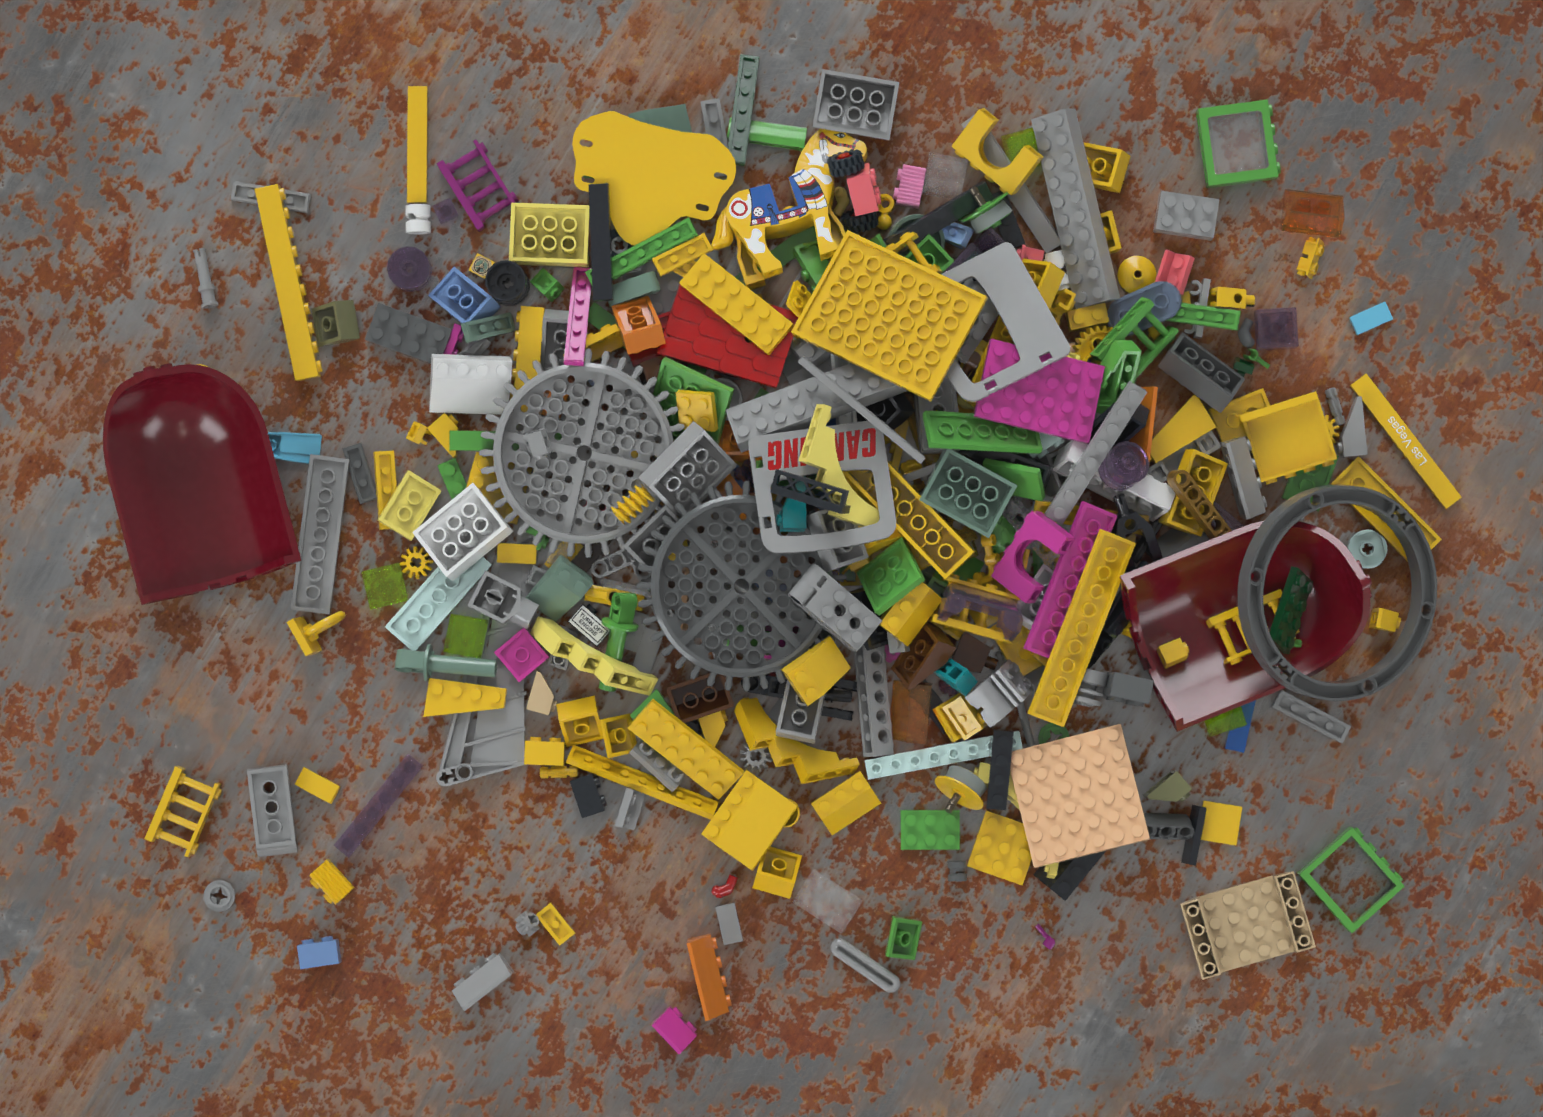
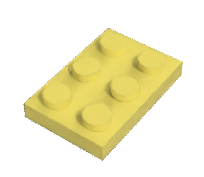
M407 470L377 521L412 541L415 536L412 532L421 526L441 490Z

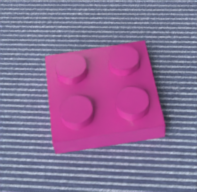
M522 628L494 652L519 683L549 658L525 628Z

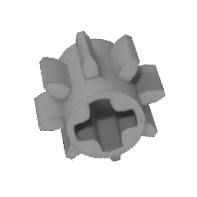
M524 911L515 919L517 922L516 929L521 935L527 934L530 937L540 929L538 926L539 919L534 913Z

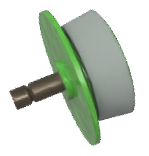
M976 186L970 189V192L974 195L980 207L961 220V222L971 220L970 222L976 234L989 227L994 229L1001 224L1000 220L1008 216L1012 211L1003 200L1008 192L986 202Z

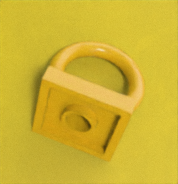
M343 611L336 612L314 625L307 624L303 616L293 618L287 624L305 656H310L322 651L316 640L319 638L318 634L339 623L345 618L346 614Z

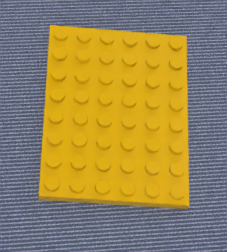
M847 230L791 333L924 399L932 401L988 298L986 295Z

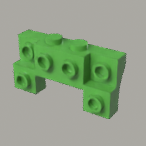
M817 240L802 243L793 248V254L802 267V279L810 285L811 293L815 290L829 264L828 259L820 260Z

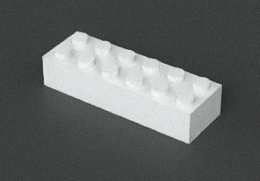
M1071 440L1058 450L1053 464V471L1067 478L1088 444ZM1109 455L1105 457L1086 487L1113 501L1112 497L1115 495L1118 497V494L1123 493L1129 509H1133L1138 514L1148 515L1149 520L1152 522L1170 511L1175 497V492L1169 484L1161 483L1154 479L1152 475L1144 474L1138 471L1136 467L1127 465L1117 457Z

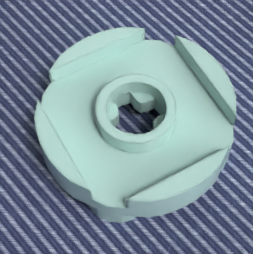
M1369 529L1355 533L1349 539L1347 545L1348 550L1355 560L1360 561L1363 569L1377 567L1382 563L1387 554V543L1384 537ZM1364 544H1368L1369 547L1372 546L1369 555L1362 551Z

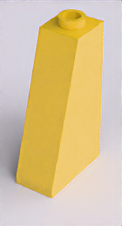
M1191 396L1153 437L1150 462H1153V464L1158 463L1216 428L1199 397Z

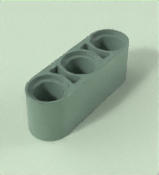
M656 271L647 272L614 284L613 300L608 301L609 307L611 308L613 305L661 291Z

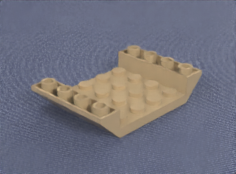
M1294 871L1267 876L1180 903L1202 980L1221 975L1222 972L1294 951L1298 953L1316 947Z

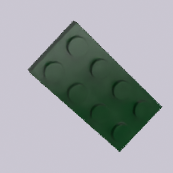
M1292 566L1270 629V635L1276 647L1283 654H1289L1294 646V638L1297 630L1300 628V620L1303 612L1306 610L1308 596L1313 589V581L1298 567Z

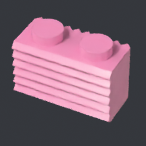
M903 164L902 169L898 168L896 180H899L900 184L899 188L894 189L893 195L896 205L919 209L926 168Z

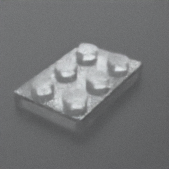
M813 869L792 902L842 934L863 900Z

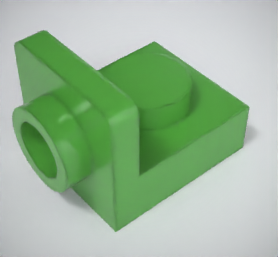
M544 268L530 281L551 302L558 298L564 290V287Z

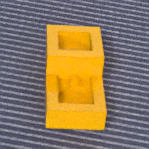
M303 767L295 782V785L330 804H332L341 787Z

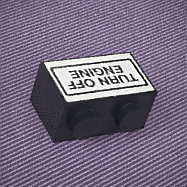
M582 604L567 622L592 644L599 647L609 635L610 629L601 623L602 619L596 615L598 611L590 604L587 606Z

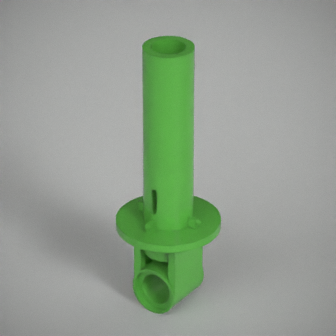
M614 593L611 599L609 617H604L601 621L604 626L610 629L605 654L621 662L627 632L637 631L639 627L638 624L633 622L638 603L635 593ZM600 681L599 688L601 690L616 691L615 687L606 686Z

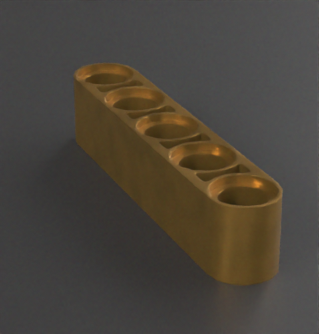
M1172 470L1168 473L1167 482L1210 540L1232 531L1187 471ZM1178 474H1180L1181 476V482L1179 484L1176 481V476ZM1190 489L1193 492V496L1191 499H1189L1188 497V491ZM1201 505L1204 506L1203 514L1199 512V508ZM1213 520L1216 523V527L1214 530L1211 528V522Z

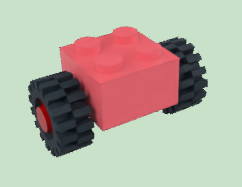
M857 149L845 150L842 153L838 152V154L829 156L827 163L830 175L832 177H844L846 175L854 208L852 211H847L841 216L845 232L849 230L857 234L878 226L879 222L876 211H879L878 204H881V193L879 186L875 187L877 185L875 169H871L869 163L864 164L862 153Z

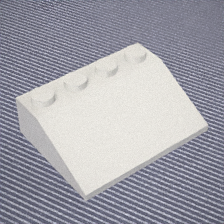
M431 354L429 412L502 415L504 409L497 406L493 400L497 397L506 403L509 402L510 392L506 391L504 385L505 383L511 384L512 360L510 356Z
M472 483L412 533L444 575L454 581L509 536L513 530L477 486Z

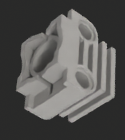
M1008 659L976 685L964 698L977 710L980 707L984 709L980 713L986 724L991 727L1023 702L1034 688L1032 682L1022 675L1018 665Z

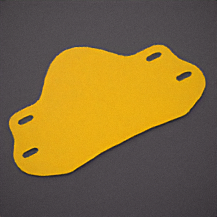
M608 111L583 120L573 135L572 146L576 159L574 183L576 187L582 191L589 192L588 184H609L610 218L620 237L631 245H637L662 232L680 217L687 216L700 220L713 218L721 197L733 184L736 175V163L731 152L717 138L710 134L672 130L640 122L615 111ZM580 140L591 141L593 145L591 147L580 145ZM716 172L726 174L727 179H717L714 177V174ZM582 176L593 177L595 181L594 183L582 181ZM696 205H707L709 207V210H698L696 209Z

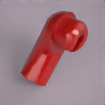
M729 874L726 884L713 886L712 894L716 898L730 895L734 890L738 877Z

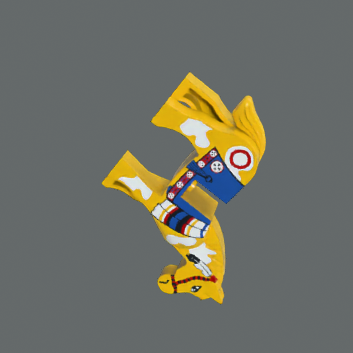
M819 129L802 150L796 164L795 173L788 177L796 207L788 206L779 212L770 184L739 191L730 198L727 207L723 209L718 217L711 247L713 250H720L729 247L733 238L735 239L738 247L737 261L746 287L753 290L765 286V279L783 273L781 262L769 251L766 239L794 235L814 226L820 260L823 261L833 257L846 233L843 225L832 211L835 186L834 178L830 175L827 159L833 154H838V152L842 153L845 150L857 149L861 151L863 161L865 162L867 159V148L864 142L852 138L843 132Z

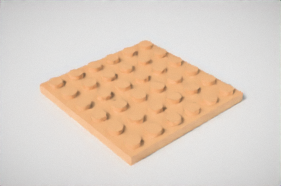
M1121 724L1012 751L1010 771L1034 868L1150 840Z

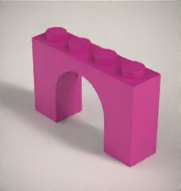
M1031 511L1026 515L1024 524L1016 531L1014 540L1005 549L1003 558L995 565L994 572L991 577L1025 603H1035L1045 588L1032 578L1024 568L1023 555L1027 546L1038 540L1056 554H1066L1075 540L1074 536L1046 517L1041 511Z

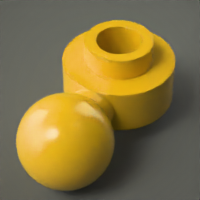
M881 194V204H878L879 212L881 213L878 217V227L881 230H887L892 225V219L888 214L894 210L895 200L889 194ZM888 201V207L884 208L882 206L883 202Z

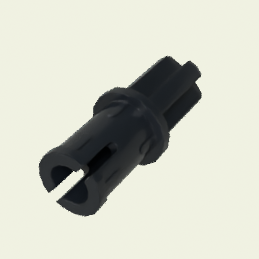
M832 688L826 692L824 700L831 701V703L833 701L851 702L852 691L834 690Z

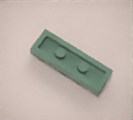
M511 312L461 324L466 343L512 333L516 330Z

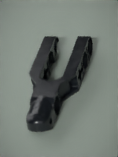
M766 675L768 688L762 689L759 676L749 678L750 689L747 692L783 699L787 679H785L784 683L780 684L777 677ZM839 679L831 688L857 692V682ZM823 706L821 716L852 721L854 711Z

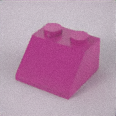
M669 1006L653 1021L652 1027L680 1054L697 1036L695 1032L697 1028L690 1021L686 1023L683 1020V1014L677 1007L672 1008Z

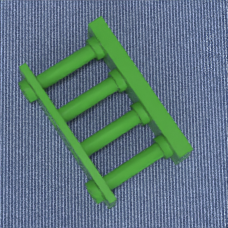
M1141 297L1090 355L1095 360L1102 362L1114 340H1125V337L1130 332H1133L1148 348L1140 356L1134 380L1135 383L1136 378L1163 348L1175 339V335L1179 330L1171 326L1165 328L1151 313V308L1155 304L1150 299ZM1143 317L1160 333L1154 342L1138 327V323Z

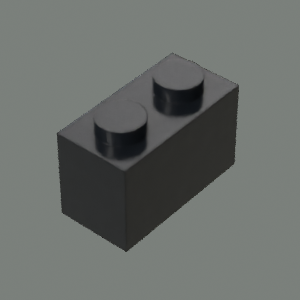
M592 773L570 781L582 818L605 811L604 807L607 806L604 795L600 796L598 788L601 787L598 776L594 777Z

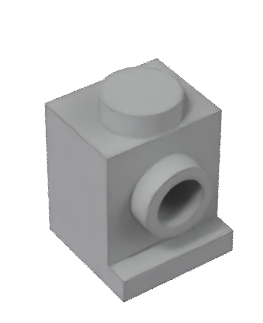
M545 427L526 432L522 436L523 440H528L526 442L529 453H532L533 457H536V460L547 457V453L552 450Z

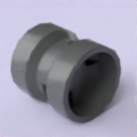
M947 861L948 868L950 869L948 881H967V874L965 873L967 861Z

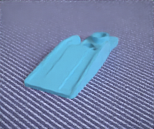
M268 432L275 459L309 464L310 454L320 455L322 435Z

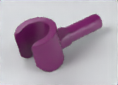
M1037 924L1035 926L1036 929L1046 939L1043 945L1051 950L1056 943L1055 940Z

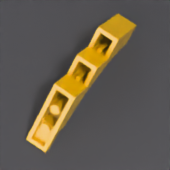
M746 697L739 700L734 709L750 751L768 747L776 767L794 764L801 784L854 774L860 765L857 758H843L839 760L836 752L816 749L797 740L776 736L777 725L765 713L757 697L750 699Z

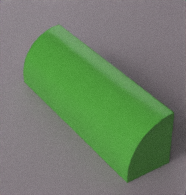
M732 117L729 120L727 140H729ZM751 120L748 143L802 151L805 147L807 128Z

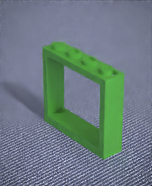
M1352 827L1345 829L1297 872L1298 876L1350 933L1356 931L1405 887L1401 883L1403 878L1396 871L1393 873L1388 868L1390 864L1384 857L1379 858L1375 853L1377 849L1370 842L1366 843L1362 839L1364 835L1357 827L1355 829ZM1350 837L1358 843L1394 884L1387 893L1354 922L1348 918L1309 874Z

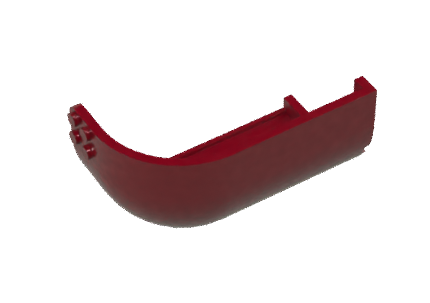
M168 363L156 369L155 366L145 367L143 371L133 373V377L117 387L108 403L104 418L103 452L106 471L141 605L194 595L200 591L209 590V588L214 590L254 579L255 576L266 575L302 561L265 422L255 402L237 382L210 367L193 364L172 366V363ZM222 558H226V560H224V561H222L221 563L215 565V562H216V561H218V560H220V559H222Z
M1264 521L1243 526L1120 575L1123 607L1126 619L1131 621L1132 626L1129 627V632L1143 670H1148L1151 679L1154 680L1152 689L1177 732L1286 688L1274 680L1260 666L1252 653L1241 657L1242 661L1237 664L1231 665L1230 662L1224 664V660L1230 657L1218 629H1215V627L1209 628L1206 623L1209 618L1238 607V582L1242 562L1254 534ZM1298 521L1283 536L1271 557L1265 576L1263 596L1279 589L1283 593L1291 566L1298 567L1313 581V589L1308 596L1307 607L1300 620V632L1295 635L1296 639L1302 641V646H1293L1289 654L1281 653L1294 668L1306 676L1312 677L1338 660L1361 635L1370 614V598H1372L1370 586L1372 581L1368 574H1364L1360 561L1355 560L1348 548L1338 538L1315 525ZM1267 604L1264 605V615L1270 631L1275 614L1272 607H1269ZM1232 619L1226 621L1227 625L1225 627L1236 652L1240 653L1247 650L1236 621L1233 622ZM1180 638L1182 643L1185 642L1188 646V657L1185 661L1165 669L1157 649L1163 644Z

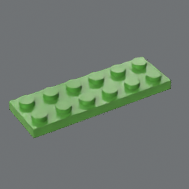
M925 410L922 415L929 448L1040 454L1043 450L1039 432L974 417V413Z

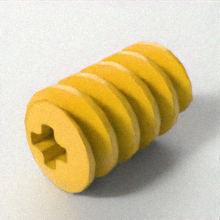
M642 484L641 488L636 485L634 486L635 493L630 490L628 491L630 498L622 497L624 503L616 502L618 509L613 506L610 507L615 516L624 525V521L627 523L632 522L630 516L637 517L636 511L643 512L641 505L649 506L647 500L655 501L652 494Z

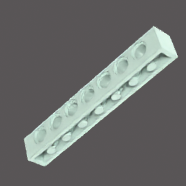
M1018 730L1013 731L1012 751L1023 749L1020 732ZM993 735L866 759L864 762L867 778L870 780L991 756Z

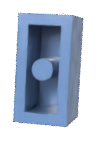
M333 936L322 937L321 941L314 942L313 939L302 940V944L297 945L300 969L342 962L339 940L333 939Z

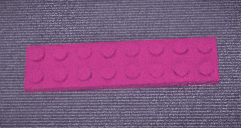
M1081 501L1069 531L1075 537V540L1066 554H1060L1023 647L1024 649L1046 658L1050 657L1099 529L1111 533L1118 515Z

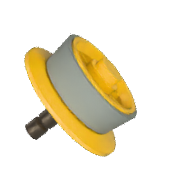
M950 766L946 776L940 775L935 778V784L938 789L950 798L949 804L945 807L946 812L952 813L957 803L973 810H980L984 806L980 797L987 787L971 771L959 766Z

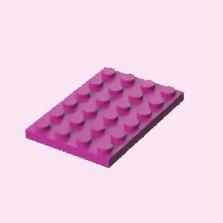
M995 339L989 340L981 381L1019 362L1020 357L1015 344ZM1047 353L1039 358L1041 362H1044L1052 357L1050 353ZM1065 357L977 401L974 417L1088 444L1090 442L1105 366ZM992 381L984 386L986 390H989L997 385L995 381Z

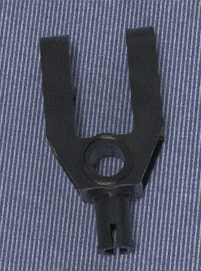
M1123 493L1118 494V497L1116 495L1112 497L1118 511V516L1111 533L1125 538V535L1140 529L1145 540L1143 542L1144 546L1148 548L1153 562L1162 559V553L1152 526L1136 511L1129 509ZM1131 519V524L1125 527L1126 520ZM1132 555L1125 573L1136 569Z

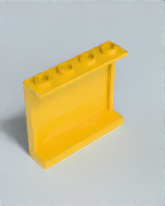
M1317 391L1240 415L1252 447L1260 481H1265L1266 485L1277 482V477L1285 476V479L1297 476L1296 472L1303 470L1304 473L1316 470L1315 466L1322 464L1323 467L1335 464L1334 460L1337 459V455Z

